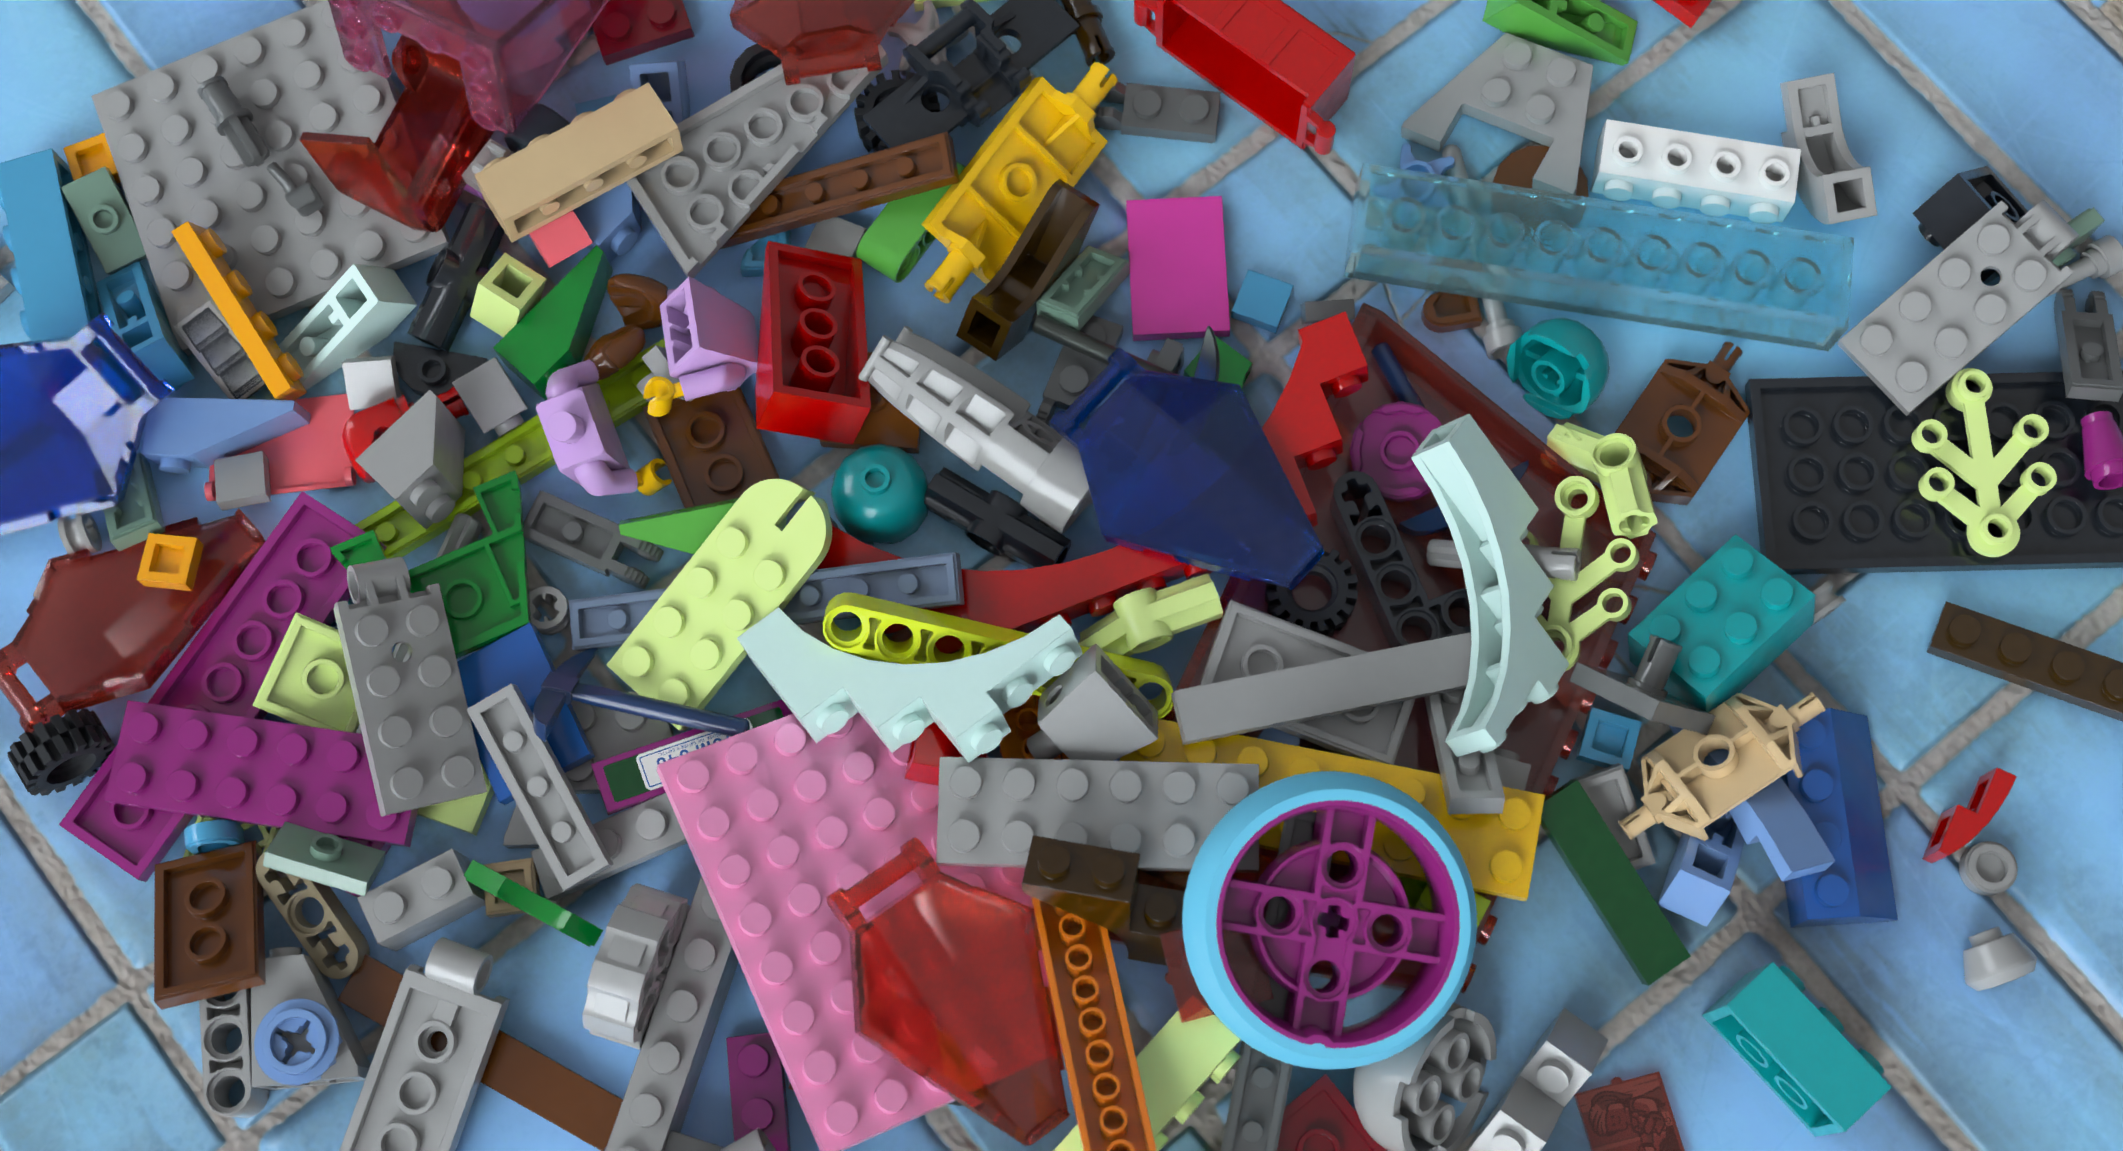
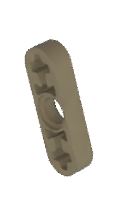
M264 852L257 861V879L322 974L332 979H343L352 975L361 966L365 954L370 955V949L366 938L331 887L290 874L280 878L277 870L263 866ZM302 883L307 885V889L296 892L292 896L289 892L297 889V885ZM307 897L317 899L323 906L324 917L319 925L310 924L303 916L302 905ZM335 926L337 931L328 934L329 937L321 940L318 934ZM345 944L350 952L346 955L345 961L339 963L334 955L339 951V946Z

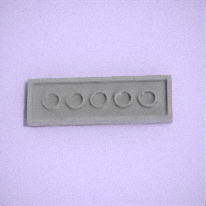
M940 757L937 866L1025 868L1032 836L1035 835L1140 854L1139 870L1190 872L1200 848L1216 824L1240 801L1259 789V764L975 758L968 763L964 757ZM1259 839L1246 852L1234 873H1257L1259 871Z

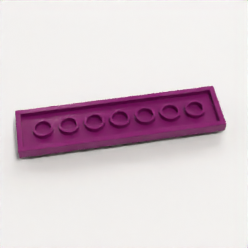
M302 491L148 703L263 720L268 712L254 707L252 704L295 613L298 612L331 626L335 620L334 604L340 601H349L351 598L347 582V569L332 554L330 547L366 532ZM381 543L382 548H383V550L385 551V549L387 548V546H385L383 543ZM116 745L59 825L137 880L147 882L155 871V864H159L194 815L112 804L104 801L117 748Z

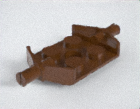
M1724 342L1714 360L1709 361L1708 364L1665 359L1615 432L1626 434L1634 440L1647 473V484L1653 502L1688 505L1750 414L1747 404L1729 379L1731 375L1729 371L1743 354L1742 350L1736 346L1728 360H1725L1724 358L1734 345L1731 342ZM1672 416L1686 418L1692 425V435L1678 437L1672 434L1667 426L1668 418Z

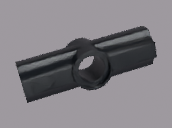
M468 203L448 247H444L435 258L426 279V285L429 288L407 332L415 337V339L440 350H450L469 307L473 305L477 285L490 270L488 267L505 233L490 209L475 203Z
M945 467L935 474L927 487L924 500L927 509L963 529L966 536L972 542L991 554L1002 556L1004 553L1028 568L1064 562L1071 547V540L1028 516L1027 510L1011 497L996 490H991L988 493Z

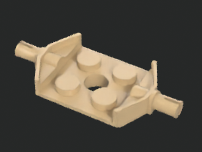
M1813 692L1787 710L1782 704L1776 707L1742 693L1735 694L1709 712L1715 715V719L1708 735L1683 729L1641 757L1644 796L1640 799L1644 805L1623 820H1619L1620 827L1628 838L1633 840L1634 837L1655 823L1660 824L1663 822L1667 827L1706 841L1709 839L1704 830L1706 826L1790 770L1794 771L1798 779L1803 776L1796 732L1800 730V726L1825 711L1823 704ZM1716 749H1726L1729 751L1728 758L1723 763L1716 766L1703 764L1705 757L1711 751Z

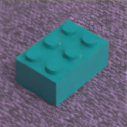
M1735 534L1628 633L1629 660L1637 668L1639 667L1651 634L1682 646L1683 648L1677 656L1664 689L1669 694L1710 712L1735 694L1740 693L1814 624L1815 594Z
M1771 962L1746 973L1702 1016L1815 1137L1846 1132L1892 1088L1882 1077L1885 1073L1882 1065L1866 1050L1862 1048L1855 1049L1842 1035L1845 1028L1838 1018L1824 1007L1817 1009L1802 993L1805 991L1803 982L1789 968L1785 966L1778 968L1774 962Z

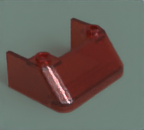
M382 0L403 31L392 52V65L405 89L375 143H373L370 137L303 132L299 140L334 187L343 195L413 230L438 232L446 224L467 184L461 175L492 137L506 110L508 101L507 86L454 0Z

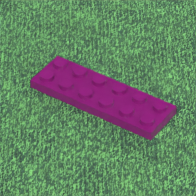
M130 700L127 701L104 801L112 804L232 820L281 828L286 821L322 833L333 834L337 837L411 847L418 813L417 808L381 817L362 734Z

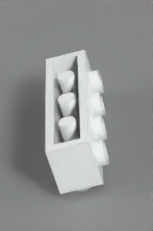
M1607 119L1597 142L1591 192L1603 194L1606 198L1614 201H1626L1629 199L1649 201L1653 205L1665 209L1677 208L1679 206L1700 209L1703 214L1709 216H1724L1726 214L1748 217L1752 222L1759 224L1783 222L1795 203L1801 149Z

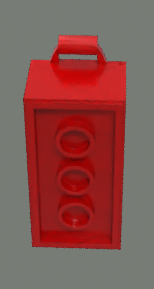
M1134 0V21L1139 26H1145L1156 37V46L1300 149L1303 148L1305 150L1309 145L1320 155H1327L1332 151L1336 127L1329 120L1348 99L1356 57L1353 50L1281 0ZM1152 11L1155 13V21L1152 19Z

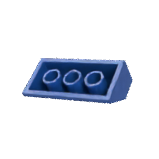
M1825 708L1824 712H1821L1800 726V730L1796 732L1803 776L1798 779L1794 771L1790 770L1781 776V779L1809 816L1834 857L1835 862L1825 871L1784 881L1790 927L1897 921L1898 917L1868 717L1852 712Z

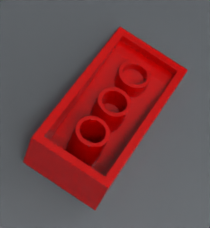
M768 241L765 249L755 388L756 429L853 445L871 409L869 381L864 382L858 378L868 361L862 259Z

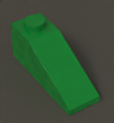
M597 245L493 347L503 363L545 401L547 400L545 394L547 382L552 373L582 361L607 289L608 280L611 278L613 269L604 251Z

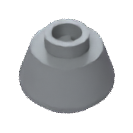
M1998 926L1968 937L1972 947L1963 951L1964 978L1966 984L1976 991L2002 985L2035 970L2036 955L2014 933L2003 936Z

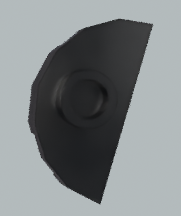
M394 341L393 355H395L398 375L415 394L420 396L425 395L429 390L436 396L450 390L454 386L452 384L453 381L489 361L487 358Z

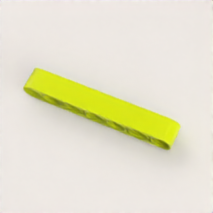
M850 592L838 594L829 601L823 621L824 636L832 647L898 664L940 663L986 653L1029 634ZM842 612H852L860 618L861 625L857 629L846 631L840 629L834 623L833 618ZM903 624L912 631V636L904 642H894L887 638L884 631L890 625ZM948 635L959 638L963 646L958 652L945 654L936 648L935 643L941 637ZM1080 645V648L1084 654L1089 649V647ZM1104 651L1137 689L1149 682L1157 683L1163 687L1160 695L1148 700L1157 710L1158 719L1164 718L1171 712L1174 706L1171 697L1173 688L1168 673L1162 666L1154 662ZM1061 675L1052 677L1032 694L1041 696Z

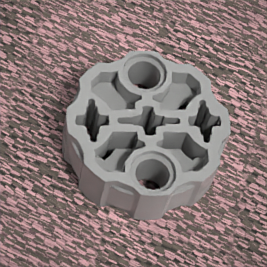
M637 883L630 887L625 899L621 904L617 905L607 925L600 949L594 959L587 984L588 992L583 1010V1028L589 1029L590 1034L639 1050L641 1049L691 907L688 905L687 898Z

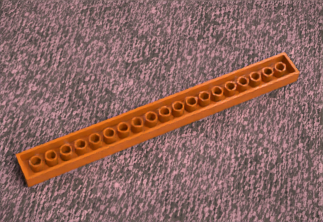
M1032 694L1024 704L1011 708L1003 714L1011 732L1004 736L999 743L1002 758L1035 759L1029 751L1027 739L1041 730L1037 722L1038 699L1040 696ZM1064 753L1054 758L1059 760H1070ZM1030 896L1083 1151H1157L1108 930Z

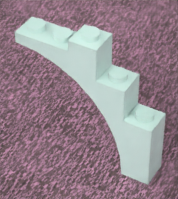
M1467 414L1431 430L1411 457L1432 490L1450 528L1462 565L1470 605L1472 645L1469 677L1460 712L1445 740L1457 757L1476 751L1487 753L1500 746L1507 737L1506 730L1514 717L1526 707L1528 702L1532 701L1534 704H1540L1551 698L1558 691V682L1569 666V662L1536 619L1543 612L1544 607L1542 604L1554 587L1522 543V540L1529 532L1527 526L1539 509L1472 416Z
M779 607L737 637L754 665L816 743L828 734L839 731L851 717L859 712L891 753L902 745L916 740L926 727L935 722L968 763L979 755L986 754L995 749L1002 738L1011 732L1003 714L1011 708L1024 704L1036 689L1052 677L1065 673L1073 665L1074 661L1083 655L1073 629L1060 614L1026 636L996 649L940 663L897 664L873 661L833 649L801 630Z

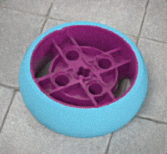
M1338 771L1310 772L1277 780L1258 789L1240 801L1216 824L1200 848L1188 877L1182 913L1183 939L1191 973L1199 991L1215 1015L1238 1038L1263 1054L1288 1064L1316 1069H1348L1369 1065L1405 1050L1427 1034L1446 1014L1457 998L1472 963L1476 944L1477 908L1471 878L1459 849L1439 821L1420 803L1390 784L1371 777ZM1317 810L1313 838L1311 840L1301 842L1282 852L1267 866L1258 881L1232 877L1246 852L1267 831L1296 815ZM1376 821L1392 830L1414 854L1428 884L1432 910L1409 907L1406 892L1396 872L1379 854L1371 849ZM1343 850L1350 860L1348 873L1343 878L1332 880L1326 871L1327 860L1332 853ZM1275 896H1282L1288 904L1287 916L1277 925H1268L1263 917L1264 906L1269 899ZM1332 905V912L1340 915V922L1337 927L1330 925L1329 933H1326V927L1318 924L1317 918L1320 912L1328 914V906ZM1389 914L1394 922L1393 934L1388 940L1376 943L1371 933L1373 922L1377 917ZM1223 929L1249 933L1254 952L1264 970L1276 983L1288 991L1283 1020L1260 1006L1240 984L1228 959ZM1401 959L1422 962L1409 986L1387 1008L1362 1022L1343 1027L1347 1000L1359 997L1379 986L1395 970ZM1328 960L1332 966L1333 975L1326 986L1312 988L1308 975L1311 967L1316 962Z

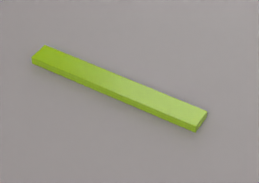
M664 338L640 352L625 367L619 369L618 372L596 382L600 385L615 428L644 411L642 407L649 405V402L643 398V395L636 387L645 376L652 373L642 357L655 345L666 348ZM538 414L464 459L462 496L455 502L453 511L444 520L433 523L426 530L395 500L355 524V526L365 532L375 531L379 541L387 546L384 551L387 559L403 557L448 530L457 514L461 513L471 516L482 508L473 487L514 470L519 477L521 485L555 465L556 462Z

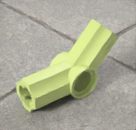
M1566 422L1564 425H1555L1547 436V445L1543 453L1547 463L1601 485L1611 529L1615 536L1622 535L1633 539L1647 535L1649 529L1658 522L1647 484V473L1634 440L1628 435L1621 433L1603 436L1569 422Z
M1207 573L1156 591L1155 588H1145L1129 593L1114 602V612L1080 632L1079 645L1090 648L1097 644L1103 651L1128 657L1135 653H1142L1160 647L1172 640L1174 634L1223 617L1220 598L1214 582Z

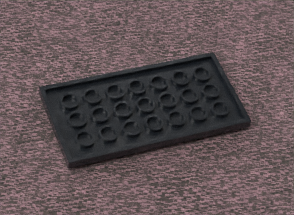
M2063 372L1987 374L1993 387L1991 397L1985 402L1993 458L2013 436V427L2024 416L2029 414L2039 415L2049 425L2047 438L2038 446L2029 448L1998 485L2001 506L2021 486V474L2033 463H2047L2054 468L2057 474L2055 486L2046 494L2037 496L2017 520L2020 528V539L2016 547L2004 556L1988 557L1977 553L1970 546L1966 535L1967 525L1937 501L1933 502L1925 499L1918 488L1919 481L1925 473L1932 468L1941 467L1947 469L1953 475L1955 480L1954 489L1977 505L1975 489L1930 453L1918 451L1911 440L1913 431L1921 422L1934 419L1946 427L1947 439L1970 457L1964 414L1953 408L1946 398L1948 382L1906 416L1868 376L1749 379L1745 384L1746 404L1750 411L1748 427L1760 553L1789 575L2123 568V486L2111 490H2098L2094 488L2091 480L2085 478L2081 425L2083 417L2098 411H2109L2112 413L2123 434V394L2119 402L2066 398ZM1966 380V387L1971 392H1980L1979 387L1974 382ZM2024 425V432L2029 437L2037 438L2038 433L2036 429L2031 425ZM1922 430V436L1927 442H1937L1936 435L1932 431ZM2031 473V478L2036 485L2045 486V479L2041 474ZM1929 478V484L1934 490L1944 491L1943 483L1939 479ZM1989 523V533L1994 537L2001 538L2002 532L2000 528L1993 523Z

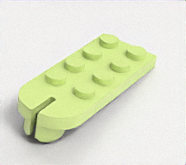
M767 479L749 487L606 666L641 696L704 709L747 655L737 637L778 607L783 611L828 553L832 540V523L828 506L824 499L815 497V492L806 489L800 484L784 479ZM805 502L786 525L787 514L794 505ZM672 724L679 731H686L689 728L686 726Z

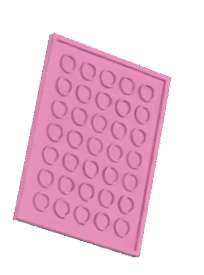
M859 712L851 717L843 728L833 734H828L818 743L813 740L795 715L791 714L662 762L657 766L659 778L820 1151H844L1063 1053L1031 897L1022 890L1025 868L937 866L939 786L904 779L910 743L902 745L891 753Z

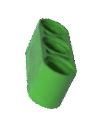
M956 161L960 175L966 166ZM951 185L888 202L862 237L856 251V257L862 259L863 262L894 282L900 283L936 239L921 224Z

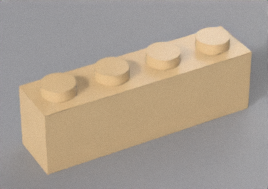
M648 82L637 89L631 88L621 92L613 102L594 112L587 111L579 114L569 125L552 134H543L534 138L526 148L507 158L500 157L492 160L482 171L474 174L483 198L511 243L684 150L678 126Z

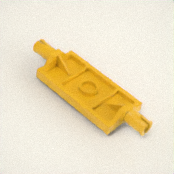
M1094 62L1074 91L1065 94L1056 90L1043 76L1034 78L960 173V182L950 186L921 225L941 242L949 253L930 279L924 283L925 288L929 292L936 289L933 296L938 300L949 304L971 272L987 285L1008 258L1049 188L1059 179L1074 187L1108 141L1095 129L1094 119L1096 113L1094 111L1111 88L1117 84L1118 79L1114 73H1111L1108 78L1105 77L1110 70L1105 65Z

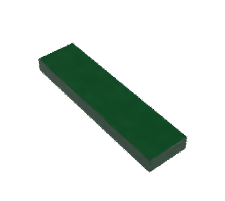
M1572 779L1546 796L1540 823L1541 827L1641 983L1649 986L1691 957L1580 782Z

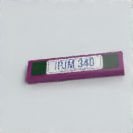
M781 699L734 716L747 719L750 724L749 730L793 713ZM693 729L591 764L607 814L610 815L666 793L657 773L658 764L731 736Z

